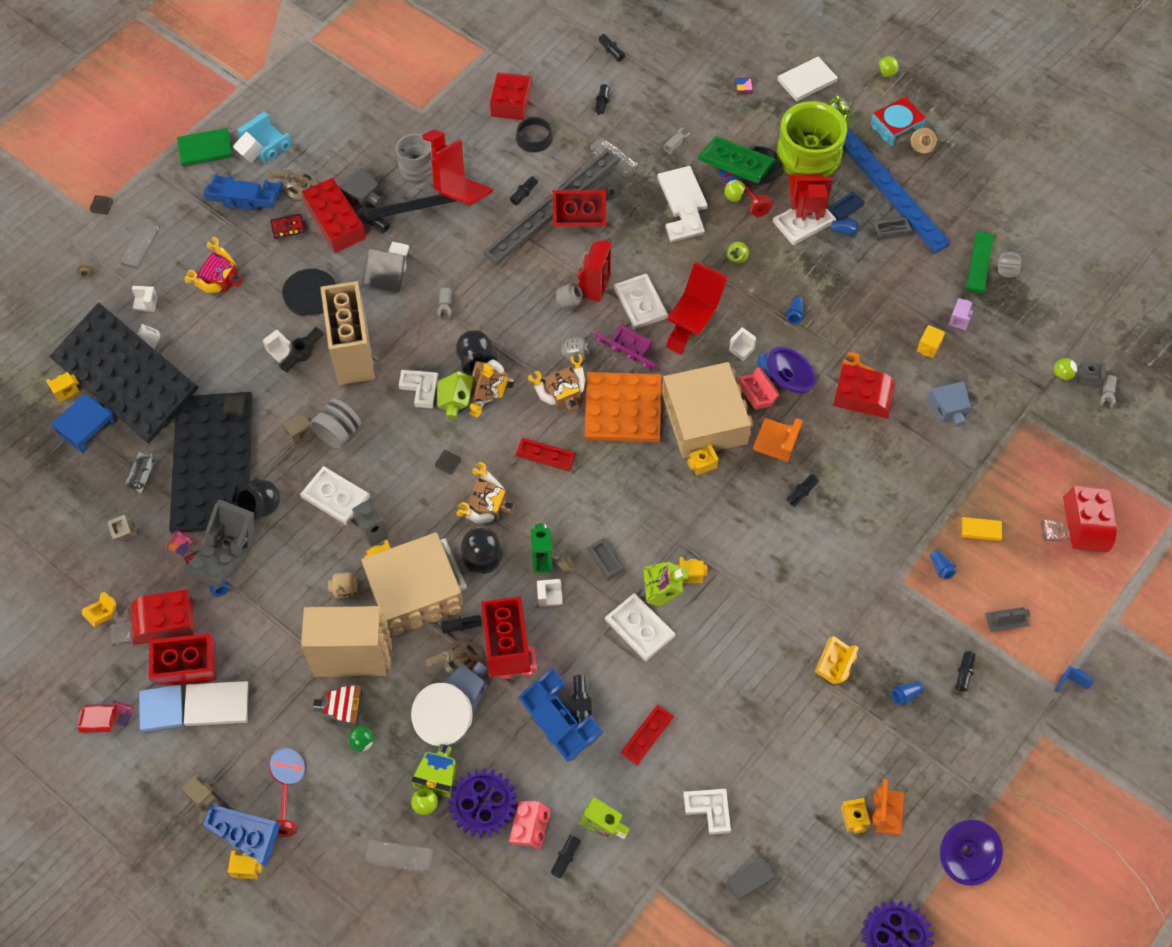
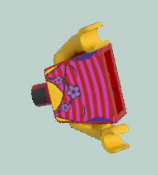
M212 237L211 240L215 245L208 241L207 248L216 252H211L197 274L194 270H188L187 274L189 276H185L184 280L188 284L195 283L196 287L207 294L226 293L231 285L240 287L243 278L238 276L236 263L222 247L218 246L219 240L216 237Z

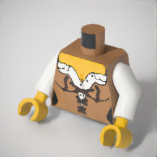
M578 354V363L574 362L573 356L570 358V362L575 365L574 369L570 366L544 378H541L539 371H534L537 376L536 380L532 378L531 374L528 375V380L535 384L534 388L542 401L554 405L556 409L567 407L569 412H574L579 408L577 401L581 399V393L584 391L585 386L583 367L580 366L582 362L580 354Z
M490 360L488 363H475L470 393L474 403L470 404L472 410L469 414L479 417L484 404L494 399L502 398L505 388H512L514 386V379L508 377L503 366L497 361Z
M477 463L476 465L480 468V471L474 468L472 473L476 476L481 475V478L478 477L468 504L462 502L458 505L462 510L456 512L457 516L462 517L466 515L467 519L476 524H484L498 521L501 512L512 514L515 504L506 501L507 497L504 487L486 471L484 463Z

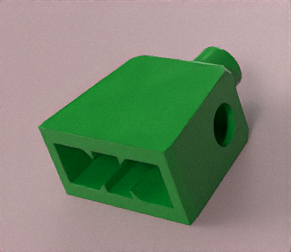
M539 523L535 525L534 529H531L533 573L553 572L551 529L547 528L545 524Z

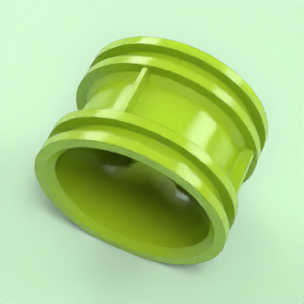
M815 101L802 102L788 109L781 121L780 138L777 146V156L782 162V169L789 175L823 174L824 178L832 175L840 165L847 134V123L843 115L834 107ZM803 133H813V135L805 137ZM826 138L832 145L822 146L820 142Z

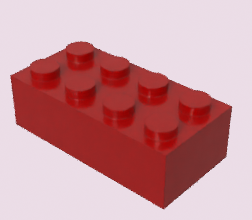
M334 178L301 191L305 206L334 253L366 239L363 224Z
M521 596L481 601L489 676L496 677L531 672Z

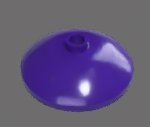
M776 347L770 351L767 356V367L772 378L781 387L793 393L803 394L809 392L815 386L816 377L814 370L802 355L786 347Z
M970 819L955 824L947 831L941 842L940 861L944 871L951 879L963 885L974 886L988 881L997 872L1002 861L1003 847L998 833L990 825L979 820ZM967 846V850L963 852V848Z

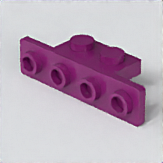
M621 324L612 340L593 330L592 334L596 336L595 340L598 342L611 344L610 348L618 353L621 350L626 352L627 358L636 361V359L642 361L641 365L649 370L652 367L658 369V365L644 358L653 343L652 341Z

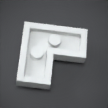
M695 201L677 204L681 220L668 223L665 226L670 242L704 234L705 231Z
M401 370L399 389L416 391L415 407L433 408L439 378L438 373Z
M726 789L684 792L685 815L707 814L709 835L731 832Z

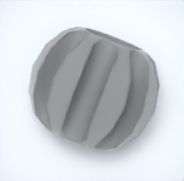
M1013 251L1002 253L999 257L998 273L1005 278L1018 276L1021 268V256Z

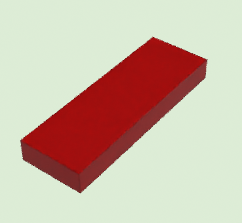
M522 438L516 451V456L570 472L576 453Z
M657 704L623 748L621 755L638 766L674 719V716Z

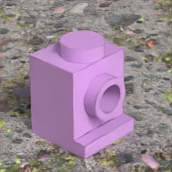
M958 298L948 325L966 331L973 310H970L972 302Z

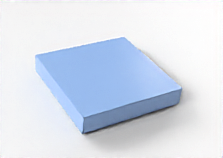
M181 685L139 691L141 732L183 726V695Z

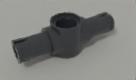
M314 327L306 337L295 339L292 342V349L288 352L287 357L279 363L280 369L288 373L297 362L308 360L314 344L324 335L322 330Z
M585 675L573 676L574 694L570 698L571 715L578 724L592 715L591 697H589L586 691Z

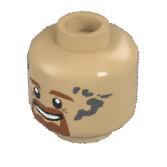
M350 572L335 573L332 580H328V591L332 592L336 599L352 598L354 593L358 592L357 577H354Z

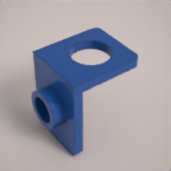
M1069 666L1054 691L1058 692L1066 678L1086 689H1089L1095 680L1087 676L1084 671Z

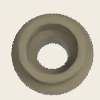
M81 262L76 267V274L81 278H90L94 275V267L89 262Z
M563 554L560 555V558L557 560L560 568L564 573L572 572V566H574L572 559L568 555L566 557Z

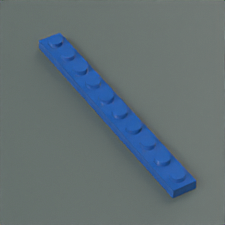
M847 126L843 150L903 218L907 217L909 225L935 254L949 247L950 241Z

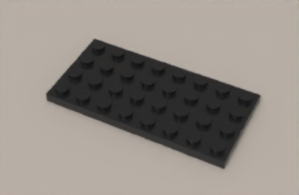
M99 302L49 356L69 375L74 374L80 385L105 407L109 408L114 415L148 444L199 388Z
M252 392L192 395L175 414L169 531L171 533L206 531L214 506L218 500L230 503L229 499L232 489L239 484L250 483Z

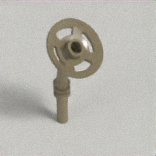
M289 169L267 172L269 178L286 180L284 183L285 193L294 200H303L301 191L318 184L317 178L308 172L293 173ZM304 175L309 176L312 180H308ZM293 187L298 191V194L291 192L289 189Z
M462 640L451 644L446 651L441 652L439 655L427 658L426 664L427 666H433L443 663L446 671L452 675L455 670L450 667L449 662L454 661L457 667L464 665L469 669L475 662L483 664L484 657L482 650L477 644ZM471 646L474 648L478 655H473L467 647Z

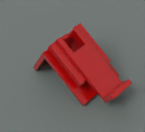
M433 129L422 135L423 140L431 142L434 189L439 191V194L471 206L493 192V188L465 178L462 140L459 139L447 146L445 133Z
M823 174L789 175L791 208L796 210V218H801L804 221L807 212L808 216H812V212H815L817 221H819V218H824L833 177L824 178Z
M698 262L693 264L685 291L667 317V321L676 324V326L669 335L666 348L682 355L692 334L695 333L700 336L718 307L728 280L726 275Z

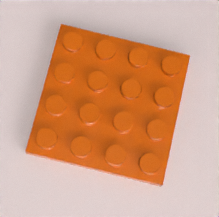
M587 372L584 440L660 442L661 374Z

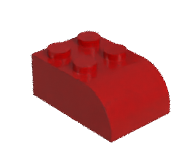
M498 72L490 99L491 117L524 120L532 86V76Z
M553 190V226H606V190Z
M596 241L591 245L589 253L585 254L583 268L579 269L577 276L580 279L578 286L583 292L582 298L601 302L611 276L612 242Z
M843 364L833 406L888 419L896 383L892 377L885 373Z
M1074 486L1063 496L1072 549L1109 552L1114 546L1117 536V525L1110 490Z
M183 589L147 595L131 602L133 644L149 643V640L195 635L193 602L188 590Z
M211 633L149 640V680L160 685H178L216 680V642Z

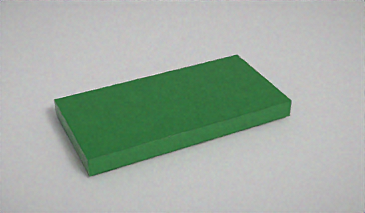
M715 136L698 155V160L757 184L775 164L774 158Z

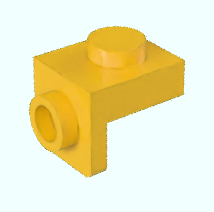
M103 592L100 594L98 602L83 608L82 615L95 627L114 617L116 602L112 597Z

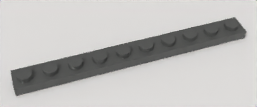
M607 148L558 190H587L620 162V157ZM553 194L484 251V256L497 266L553 219Z

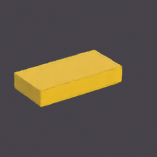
M962 517L961 537L1001 541L1002 521Z

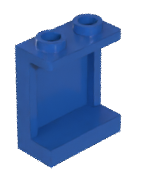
M84 394L51 425L60 437L83 454L88 449L85 443L107 422L113 425L115 421L112 417L114 414L109 408L101 407L96 398H90Z

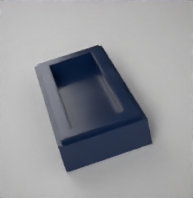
M852 191L827 209L833 214L836 221L844 220L863 207L865 201Z

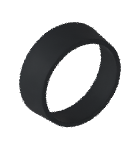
M526 118L517 127L516 142L521 149L527 152H541L547 149L553 141L551 127L542 118ZM540 125L545 127L549 134L541 141L529 142L524 140L519 132L526 126Z

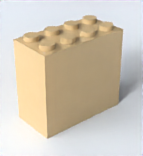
M358 281L321 287L328 347L338 385L375 380L367 320Z
M729 362L663 376L662 397L682 459L688 458L689 453L705 448L708 444L712 445L714 451L748 444L753 421L751 416L747 415L746 401L741 398L740 384H736V373L734 368L731 369Z
M437 532L361 559L377 606H380L381 613L385 614V622L388 624L390 636H399L404 631L418 629L425 623L437 622L444 616L456 615L464 609L462 593Z
M380 606L304 607L301 648L314 677L387 676V670L391 669L389 650H392V638H390V630H388L385 614L381 613Z

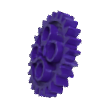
M486 768L483 769L482 774H479L478 770L475 769V775L472 776L467 772V779L459 777L461 784L454 783V788L457 791H451L450 794L453 798L448 800V803L453 805L449 808V812L455 813L451 816L452 821L458 820L456 823L457 828L464 826V834L471 830V837H474L476 832H479L480 838L486 832L489 838L491 837V831L499 834V827L506 830L505 822H513L509 815H515L516 810L513 807L518 806L517 801H514L517 798V794L511 793L514 790V786H507L509 779L506 778L502 781L503 774L500 773L496 777L494 769L490 774H487ZM478 785L486 787L483 792H476L475 788ZM493 787L494 790H492V791L490 792V794L488 795L489 790ZM496 796L503 798V801L500 803H494L492 800ZM485 799H486L487 805H486V804H482L481 807H480L479 801H480V802H484ZM472 803L474 806L470 810H465L463 805ZM478 811L477 816L472 819V816ZM483 814H490L492 816L488 821L480 819Z
M891 900L889 907L885 902H882L881 909L875 906L873 908L874 913L869 912L867 914L870 920L863 921L867 928H862L861 933L866 935V937L861 939V942L867 943L866 947H930L934 945V942L928 938L932 937L934 932L927 931L931 923L924 924L923 921L926 915L919 917V908L913 912L911 910V903L905 908L903 907L902 900L898 906ZM890 917H896L900 922V926L892 925ZM909 931L917 934V941H913L908 937ZM897 933L901 936L898 941L894 939ZM877 934H883L887 939V943H880L877 940Z

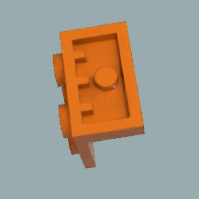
M765 418L754 443L753 450L789 462L800 434L803 420L796 418L794 424H789L788 426Z
M883 779L881 785H877V790L874 791L873 804H876L875 812L872 813L871 824L875 825L874 832L900 836L902 833L904 792L888 790V779Z

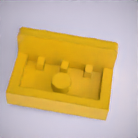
M829 637L814 672L833 685L846 681L850 674L849 669L857 658L856 653L859 647L856 645L849 647L836 637Z

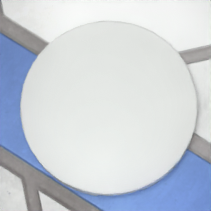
M431 684L425 687L414 700L411 711L413 727L416 733L429 744L435 746L454 744L465 735L471 725L472 706L470 700L453 684Z

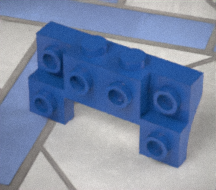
M215 173L211 183L206 185L203 194L205 200L223 202L224 207L239 208L248 211H258L259 207L273 209L276 199L280 198L283 183L279 181V184L270 183L265 179L261 188L259 183L233 180L232 175L222 177Z
M553 668L549 669L538 681L525 689L518 698L532 715L536 725L545 732L547 739L555 745L564 759L569 762L574 760L587 746H591L604 732L592 716L587 717L580 724L574 719L556 695L566 683Z

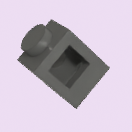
M1082 361L1080 366H1077L1075 376L1078 377L1077 385L1100 388L1105 379V362L1097 364Z

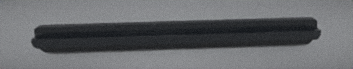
M439 194L368 209L367 217L369 220L457 202V200Z

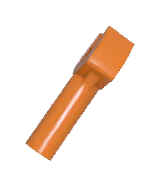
M849 352L847 356L853 362L844 359L842 363L875 371L861 363L859 360L860 355Z

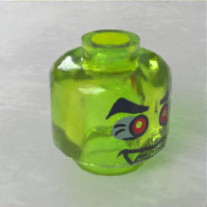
M839 96L831 98L828 105L837 109L846 121L851 113L847 100Z

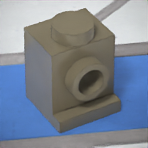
M302 414L299 417L293 418L288 424L286 422L282 423L286 435L294 445L299 444L314 434L310 426L312 420L309 416L305 417Z
M124 514L107 521L113 540L125 542L137 537L136 524L127 515Z
M197 773L181 788L183 793L202 811L209 808L210 804L213 805L216 801V797L211 793L213 791L212 787L205 781L203 782Z

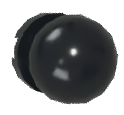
M468 330L460 335L456 343V354L462 361L461 368L464 374L472 376L476 362L488 363L490 360L497 361V356L492 351V342L485 333L479 330Z
M258 479L234 487L230 493L229 502L253 512L255 521L259 517H267L276 511L280 503V494L272 482Z
M481 526L472 528L465 534L461 544L465 566L471 572H481L482 574L494 571L499 566L502 557L497 534L490 528Z

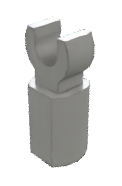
M680 128L678 134H675L664 144V150L672 154L683 142L690 139L691 133L688 132L686 135H683L684 128Z
M450 288L440 289L439 308L437 310L439 319H441L442 313H447L448 319L451 318L452 290Z
M1105 376L1102 397L1099 402L1100 406H1103L1105 400L1110 402V408L1114 406L1116 402L1114 397L1116 376Z

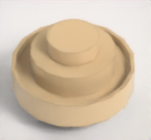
M929 128L917 129L911 136V146L918 153H928L936 145V135Z

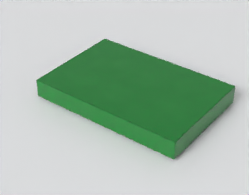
M228 128L177 137L182 167L233 157Z

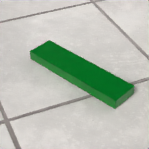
M976 231L966 291L984 294L994 234Z

